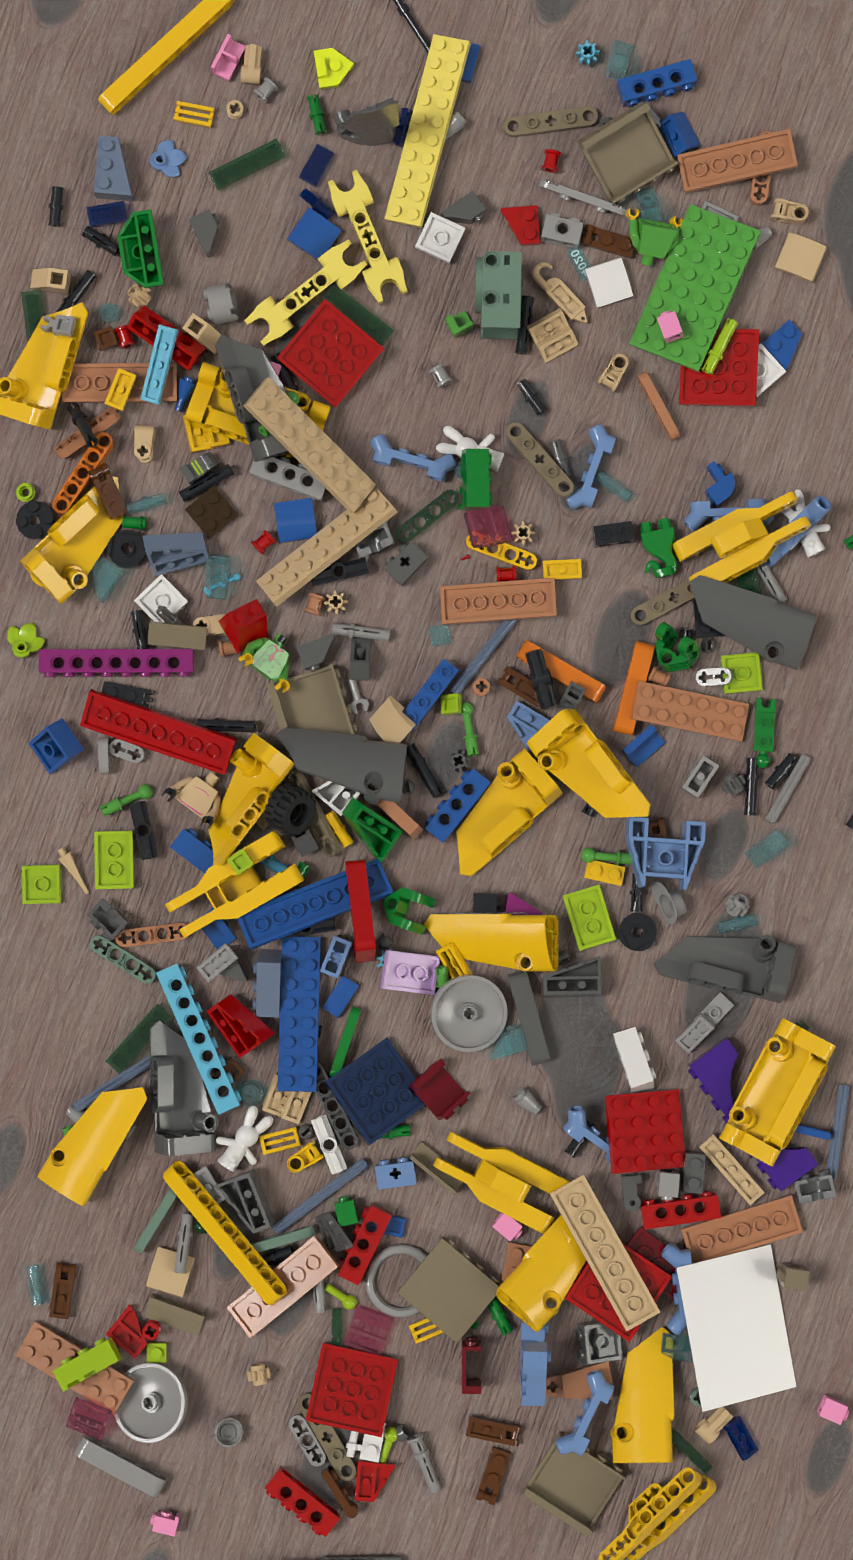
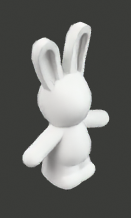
M444 427V434L456 442L457 445L440 443L436 446L437 452L457 454L461 458L462 450L489 449V454L492 456V463L489 465V468L498 472L505 453L487 448L495 439L494 434H489L478 445L472 438L463 437L453 427Z
M801 490L794 491L799 500L795 504L796 511H793L791 507L781 511L789 519V523L805 508L804 496ZM829 524L815 525L799 540L804 547L807 558L826 549L816 532L829 531L831 528Z
M254 1105L248 1108L244 1124L236 1131L235 1139L217 1137L216 1139L217 1144L229 1146L217 1161L232 1172L236 1171L243 1156L246 1157L251 1165L256 1164L257 1160L248 1147L253 1146L257 1142L259 1135L273 1123L272 1116L268 1115L263 1117L253 1127L258 1114L257 1107Z

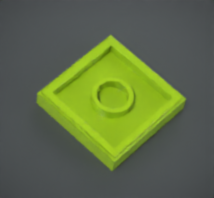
M753 652L720 656L721 668H728L733 673L732 682L728 685H723L724 694L763 690L759 654ZM723 671L722 679L725 682V678H728L729 675Z
M61 865L21 866L22 904L62 903Z

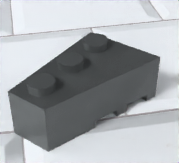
M598 956L577 965L544 975L542 978L543 998L601 997V957Z
M255 1168L220 1181L215 1185L216 1189L227 1199L226 1201L229 1205L233 1206L238 1216L253 1234L270 1228L276 1223Z

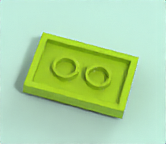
M133 831L94 832L95 889L134 888Z
M599 884L562 895L579 951L616 940Z

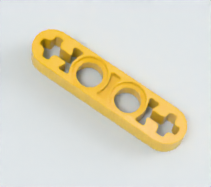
M476 532L470 533L466 538L467 547L475 552L528 571L536 566V556L528 551ZM475 536L478 537L477 541L483 543V539L487 540L484 544V550H480L482 545L479 544L471 546L469 539H473ZM495 543L498 546L497 552L489 553L487 551L488 544ZM507 550H513L516 553V557L513 560L506 559L505 552ZM519 553H522L521 558L527 559L529 556L534 563L525 566L524 561L520 560L519 564L516 561Z

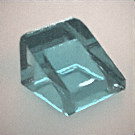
M447 625L428 628L433 647L451 643Z

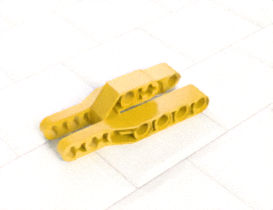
M788 492L760 508L736 509L676 541L672 547L680 563L693 556H699L700 552L710 547L715 549L719 558L725 557L689 577V581L702 575L727 583L765 563L779 544L809 529L811 523L807 516L801 517L769 534L763 523L764 520L796 504L799 500L795 492Z
M274 830L244 847V850L255 865L283 849L285 845L277 831ZM226 860L222 866H217L218 863L209 867L196 887L166 903L165 906L169 913L204 893L207 895L214 910L181 928L179 931L183 938L215 920L236 919L303 882L304 878L296 864H293L262 882L253 866L237 875L228 860Z
M450 1131L446 1139L447 1141L481 1158L474 1174L440 1157L436 1158L433 1166L466 1183L480 1202L544 1234L550 1228L555 1217L544 1213L538 1207L530 1206L524 1202V1199L532 1185L547 1193H551L570 1181L505 1147H482Z
M687 1467L682 1469L664 1487L656 1483L648 1486L629 1505V1523L623 1532L600 1553L598 1560H607L606 1556L611 1557L610 1560H625L626 1557L629 1560H640L648 1551L665 1541L715 1493V1481ZM693 1474V1480L688 1482L689 1476ZM707 1481V1487L703 1490V1483ZM679 1487V1493L675 1496L674 1491ZM693 1495V1501L689 1503L688 1499ZM679 1508V1514L675 1516V1510ZM665 1521L666 1525L661 1530V1523ZM634 1549L636 1552L635 1555L631 1554Z

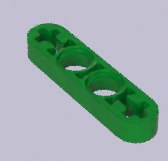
M355 1006L351 1008L329 1077H332L342 1069L361 1008Z

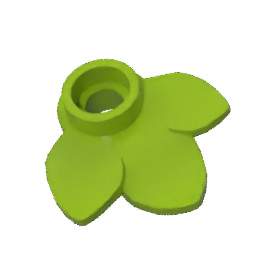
M27 623L20 630L14 626H11L8 630L7 640L12 645L13 654L18 658H25L31 652L39 651L44 645L45 639L36 637L37 632L34 623ZM19 646H24L25 649H24V650H19L18 647H19Z

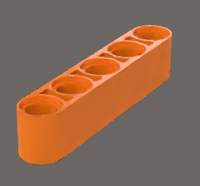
M101 432L96 436L98 444L95 446L92 442L93 447L87 449L54 499L53 508L59 515L63 516L79 501L91 482L89 474L84 479L79 478L80 471L100 468V465L104 463L112 451L114 441L108 433ZM103 438H108L109 444L105 447L100 446V441ZM92 454L99 455V459L95 463L89 461ZM71 486H77L78 490L75 494L71 495L68 493ZM60 502L67 503V507L63 511L58 510Z
M525 640L516 657L528 664L525 653L542 648ZM542 649L545 663L550 670L552 679L568 687L571 681L586 689L583 697L598 703L606 689L604 684Z
M640 641L635 642L614 724V732L633 735L636 720L631 719L637 682H646L655 645Z

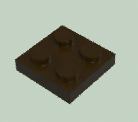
M214 485L185 509L209 539L239 516Z

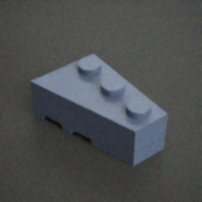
M99 136L94 182L96 198L134 201L118 137Z
M202 532L142 535L145 551L154 576L210 562Z
M260 949L258 960L253 964V974H257V980H253V992H256V998H253V1010H256V1017L280 1016L282 950Z

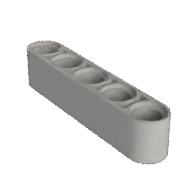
M83 1435L74 1452L80 1459L155 1498H158L167 1481L158 1472L87 1435Z

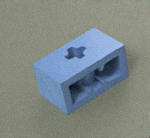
M334 935L320 972L338 979L352 942Z
M409 1157L398 1158L397 1162H390V1159L378 1161L379 1164H375L378 1190L416 1185L417 1183L414 1162L409 1160ZM393 1168H397V1171H401V1173H398V1177H394V1174H390V1172H393Z

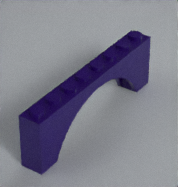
M723 1038L688 1064L691 1068L688 1072L694 1080L699 1079L701 1082L699 1087L705 1095L709 1094L712 1097L711 1104L717 1111L721 1110L725 1115L722 1117L725 1123L728 1122L729 1113L734 1105L730 1083L732 1069L738 1053L727 1038ZM805 1147L782 1149L773 1167L757 1159L759 1163L756 1164L762 1174L766 1172L770 1177L767 1181L774 1190L778 1188L779 1191H783L818 1165Z

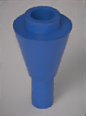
M184 376V379L180 378L179 399L175 410L182 412L185 402L196 388L195 379Z

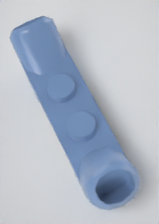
M596 425L588 432L596 450L595 453H590L587 462L591 464L589 470H584L581 479L584 482L583 487L574 490L571 496L565 498L571 509H576L580 506L592 508L598 489L591 487L602 454L610 457L616 440L615 436L607 434L603 425Z
M383 434L377 435L370 441V445L374 450L372 461L380 465L390 467L392 460L428 470L427 478L440 482H445L447 473L457 466L453 456L449 453L432 461L428 460V456L423 454L414 456L405 449L393 450Z
M817 496L790 522L792 523L801 517L807 516L811 527L779 544L769 559L763 564L772 567L831 510V503L826 497Z
M748 499L746 507L710 509V501L691 502L690 513L684 519V524L690 530L697 531L707 519L715 521L736 509L760 508L766 504V499ZM774 516L763 521L765 527L770 524Z
M581 1106L570 1107L568 1109V1121L563 1126V1130L578 1142L583 1137H586L607 1153L605 1158L611 1165L608 1136L606 1138L600 1135L601 1131L595 1126L589 1127L586 1124L584 1108Z
M671 1243L662 1250L661 1255L675 1268V1273L672 1274V1283L676 1285L677 1293H673L674 1305H678V1310L667 1322V1327L674 1334L680 1335L687 1327L677 1268L690 1265L692 1261L690 1249L680 1250Z
M600 1370L589 1372L586 1376L591 1394L589 1399L586 1398L582 1404L583 1411L581 1416H577L573 1426L575 1428L573 1432L556 1439V1445L561 1455L571 1452L579 1456L583 1455L590 1442V1439L584 1434L600 1401L607 1404L613 1393L614 1384L607 1382L603 1372Z

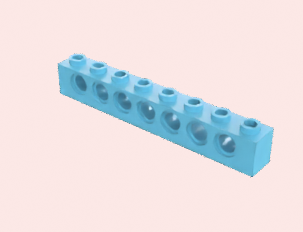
M175 964L157 972V977L218 1115L240 1106L241 1096L238 1090L234 1091L232 1088L233 1078L230 1072H225L223 1066L226 1065L222 1054L218 1055L215 1049L218 1047L215 1038H210L208 1030L211 1028L207 1019L203 1020L200 1015L203 1010L199 1001L195 1002L192 997L195 994L192 985H187L184 979L188 977L184 967H179L178 964ZM176 980L182 983V987L178 991L172 990L171 987L172 983ZM182 998H188L190 1001L189 1006L185 1009L179 1006ZM196 1016L197 1024L189 1026L187 1024L188 1017ZM198 1033L205 1035V1041L202 1044L195 1042V1036ZM205 1051L213 1053V1058L209 1062L204 1061L202 1058ZM214 1068H218L221 1071V1076L218 1079H212L210 1076V1072ZM221 1086H226L229 1089L226 1097H220L218 1094V1089Z

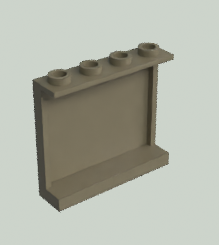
M641 101L577 141L606 198L613 204L621 203L626 199L625 196L630 193L635 194L642 189L641 186L646 183L651 184L658 180L659 175L673 171L675 169L674 166L679 164L678 161L673 159L649 113L650 107L647 102Z
M330 664V666L288 678L287 681L290 684V688L282 693V686L278 690L275 689V685L279 682L266 684L280 730L293 728L344 734L358 733L355 722L351 723L349 715H352L350 705H345L343 697H346L344 686H339L338 679L341 676L338 667L334 668L333 664Z
M440 1238V1241L396 1292L454 1342L458 1343L496 1296L500 1282L492 1275L488 1278L483 1273L485 1269L478 1263L473 1265L468 1261L470 1257L464 1251L458 1252L454 1249L455 1244L450 1239L446 1238L444 1240Z
M559 1432L522 1489V1494L589 1537L592 1532V1526L621 1480H625L626 1477L623 1473L624 1470L616 1464L610 1465L603 1455L599 1453L595 1455L590 1452L591 1448L588 1446L582 1456L573 1452L561 1455L556 1445V1439L568 1435V1433L562 1434Z

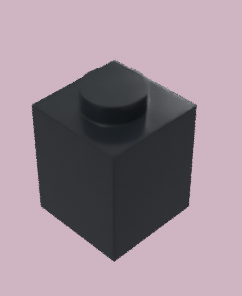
M473 893V913H497V909H500V898H497V894Z

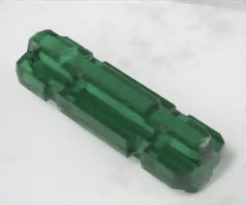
M333 1308L332 1345L342 1346V1308Z

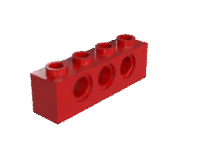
M145 305L133 313L127 325L130 331L154 346L160 324L178 329ZM178 329L172 360L190 371L200 362L206 347Z
M712 1190L703 1191L701 1195L694 1196L693 1193L683 1194L682 1198L674 1199L673 1197V1200L655 1202V1199L644 1200V1203L640 1206L642 1224L645 1230L721 1218L718 1195L713 1193ZM697 1202L704 1203V1208L701 1211L694 1210V1205ZM677 1205H684L685 1211L682 1214L675 1213ZM660 1207L666 1209V1213L662 1217L656 1215V1210Z
M371 1203L370 1207H365L361 1216L364 1220L361 1225L357 1224L353 1232L356 1235L354 1241L351 1242L353 1247L345 1250L347 1252L345 1260L341 1258L337 1268L339 1270V1277L358 1286L392 1217V1212L374 1203ZM370 1221L377 1224V1228L373 1231L369 1230L366 1226ZM366 1239L369 1245L364 1248L360 1247L358 1241ZM357 1256L361 1262L353 1265L350 1262V1258Z
M281 1466L265 1485L266 1493L272 1499L277 1498L281 1501V1505L287 1511L292 1510L296 1513L298 1520L304 1524L307 1522L311 1525L313 1532L319 1536L322 1534L326 1537L340 1519L341 1514ZM283 1487H289L292 1492L288 1495H285L282 1493L281 1489ZM299 1499H304L307 1502V1505L304 1507H300L297 1505L296 1501ZM314 1511H318L322 1514V1517L315 1519L311 1514Z

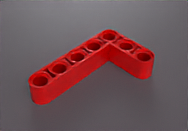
M365 859L345 861L354 933L355 963L375 961L376 945Z

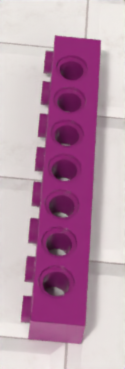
M39 649V673L44 674V677H56V674H63V677H75V674H82V677H94V674H101V677H113V674H121V677H132V674H140V677H151V674H159V677H170V674H178V677H190V673H194V650ZM62 658L64 665L62 668L57 669L55 661ZM81 658L83 666L77 669L74 667V661ZM100 658L102 666L96 669L93 667V661ZM116 658L122 661L119 668H113L112 662ZM135 658H139L141 661V665L138 668H132L131 662ZM154 658L160 660V665L157 668H151L150 662ZM177 658L179 660L177 668L170 667L169 662L171 659Z

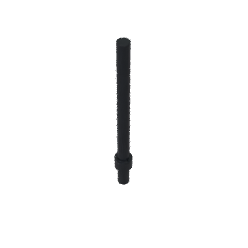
M393 0L398 7L397 11L400 16L405 18L426 52L429 53L431 44L409 12L410 8L408 5L403 3L402 0Z

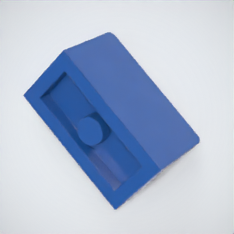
M684 112L670 114L660 122V129L674 158L689 149L700 146Z
M651 724L628 744L622 752L638 767L660 748L665 741Z
M224 919L215 920L201 928L217 950L225 943L230 944L237 938Z

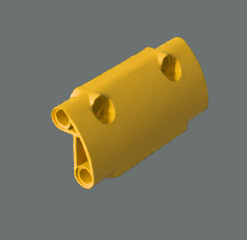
M203 362L185 419L204 425L205 429L208 427L212 429L213 433L249 445L244 426L237 419L227 383L224 380L223 370L218 366ZM285 387V389H286L287 392H289V391H295V390H292V389H289V388H286V387ZM295 391L299 394V402L305 404L304 407L299 408L304 410L307 416L323 431L331 406L309 399L308 395ZM222 407L223 412L213 408ZM206 411H207V412H208V415H207V418H206V421H205V419H204V413H206ZM286 453L280 456L285 458H292L293 455L291 453Z
M782 1018L774 1035L766 1042L729 1113V1120L719 1138L773 1167L781 1150L785 1149L789 1144L828 1069L827 1063L836 1046ZM776 1043H779L780 1049L777 1052H774V1045ZM739 1112H743V1114H744L743 1119L740 1120V1121H738V1120H737V1115H738V1113H739Z

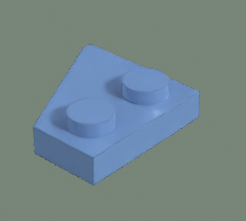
M516 701L507 716L509 722L530 752L527 741L550 721L519 701Z

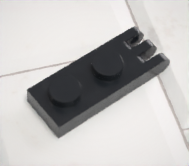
M104 681L102 693L152 709V706L145 705V701L153 703V698H148L146 695H154L155 691Z

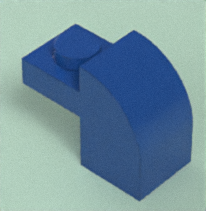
M713 461L706 469L716 483L706 489L704 493L716 508L732 494L735 480L732 472L724 476L725 471L723 467Z

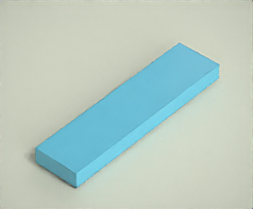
M161 324L158 326L141 400L158 405L161 403L178 329Z

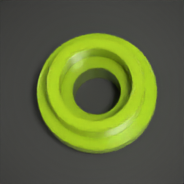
M22 483L16 489V496L22 502H29L35 497V489L29 483ZM29 490V495L23 496V491Z

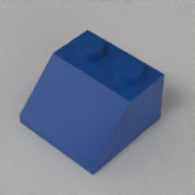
M63 718L45 727L29 742V745L49 774L70 762L84 750Z

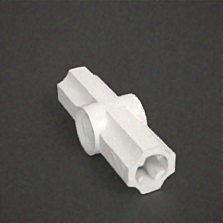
M321 1115L312 1119L311 1123L331 1174L347 1169L338 1140L334 1135L327 1115ZM325 1140H332L335 1146L332 1149L325 1148Z

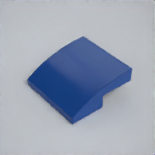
M307 208L287 240L318 261V258L330 249L342 230L320 214Z
M312 498L274 503L280 543L310 539L317 533Z

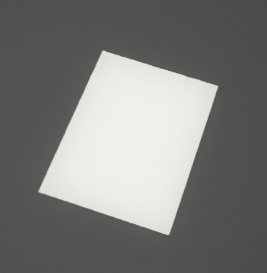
M771 1244L678 1267L677 1274L702 1412L796 1387Z

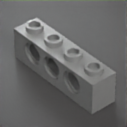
M273 457L253 462L249 472L250 476L322 502L327 490L302 464H298V466L292 465L290 460L283 457L280 460ZM271 464L278 466L277 471L274 473L267 471L268 466ZM288 471L296 473L292 480L286 479L285 474ZM310 477L314 480L313 484L308 487L303 485V480Z

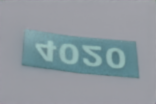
M578 245V249L570 248L565 252L582 282L587 280L585 269L591 267L580 246Z

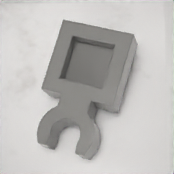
M56 315L55 320L50 316H43V320L49 324L46 326L41 325L40 328L43 332L52 331L55 336L72 337L77 320L74 316Z

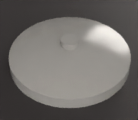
M460 975L444 983L436 992L430 1009L431 1023L437 1036L447 1046L462 1052L479 1051L494 1043L503 1032L507 1021V1004L502 992L490 980L478 975Z
M144 1363L131 1368L125 1374L135 1381L114 1415L116 1422L127 1436L139 1442L153 1443L169 1438L180 1428L187 1412V1392L181 1378L169 1367L158 1363Z

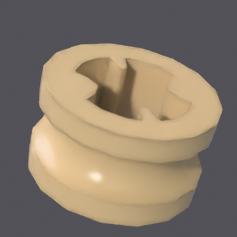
M238 100L230 101L226 107L227 115L231 119L240 118L243 115L242 103ZM236 105L238 106V110L240 111H236L235 114H233L232 109L230 108H234Z

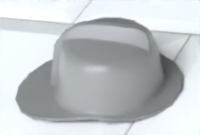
M658 881L653 882L652 894L661 909L664 919L670 925L675 924L677 917L687 912L682 896L677 891L667 890Z

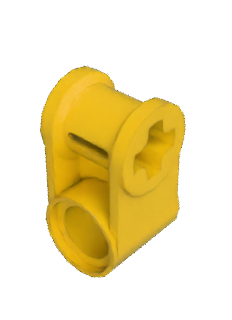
M314 1140L288 1158L287 1167L291 1172H300L324 1157L315 1146L316 1142ZM297 1158L301 1161V1165L299 1168H293L290 1165V1161Z

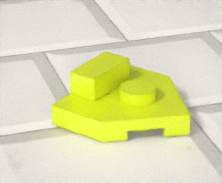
M333 48L314 51L319 89L339 87L347 73L353 68L354 63Z

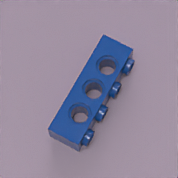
M688 59L618 79L616 86L622 106L630 108L641 101L652 102L659 96L669 97L680 90H683V92L690 91L696 86L697 78L692 61ZM677 76L680 82L674 83L671 77ZM658 81L662 84V87L655 88L652 83ZM641 87L643 88L644 92L637 93L635 92L634 88Z
M445 659L441 661L403 711L416 724L411 730L412 733L459 672L456 667Z
M467 769L461 776L462 783L459 786L456 784L449 792L450 798L447 801L443 799L437 807L438 813L435 816L431 814L425 822L427 825L425 829L442 843L491 783L475 769L471 771ZM471 784L474 787V792L471 795H466L463 792L464 785ZM459 799L462 802V807L459 810H454L451 807L452 800ZM447 814L450 817L449 824L442 825L439 822L440 815Z

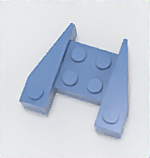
M626 818L625 841L638 888L645 887L646 877L679 879V891L686 890L701 848H703L705 842L706 822H683L682 839L679 840L648 837L649 818Z
M521 1320V1406H545L547 1362H551V1350H547V1342H544L545 1333H548L549 1329L548 1322L539 1332H535Z

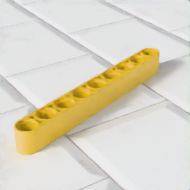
M202 0L99 96L98 101L111 115L118 112L233 5L234 0Z
M175 1161L163 1173L165 1182L262 1300L268 1305L276 1304L287 1293L284 1283L189 1168L181 1161Z

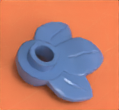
M165 140L158 145L157 152L150 156L149 162L153 169L162 171L166 176L177 177L180 176L177 166L184 163L187 155L179 149H174V142L172 140ZM156 158H161L163 162H157Z

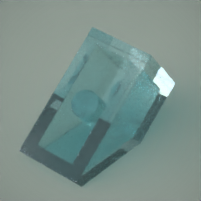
M615 40L605 77L614 80L625 77L634 45Z
M654 188L641 189L635 193L639 218L661 222L660 205Z
M211 554L207 560L206 598L226 599L231 573L230 556Z
M103 557L102 560L98 559L93 566L97 599L104 603L124 574L122 569Z
M775 829L747 850L745 854L757 868L782 851L789 843L779 830Z
M517 1024L506 1027V1031L501 1033L489 1054L490 1060L528 1050L522 1027H517Z
M662 1333V1354L674 1360L693 1363L689 1337Z

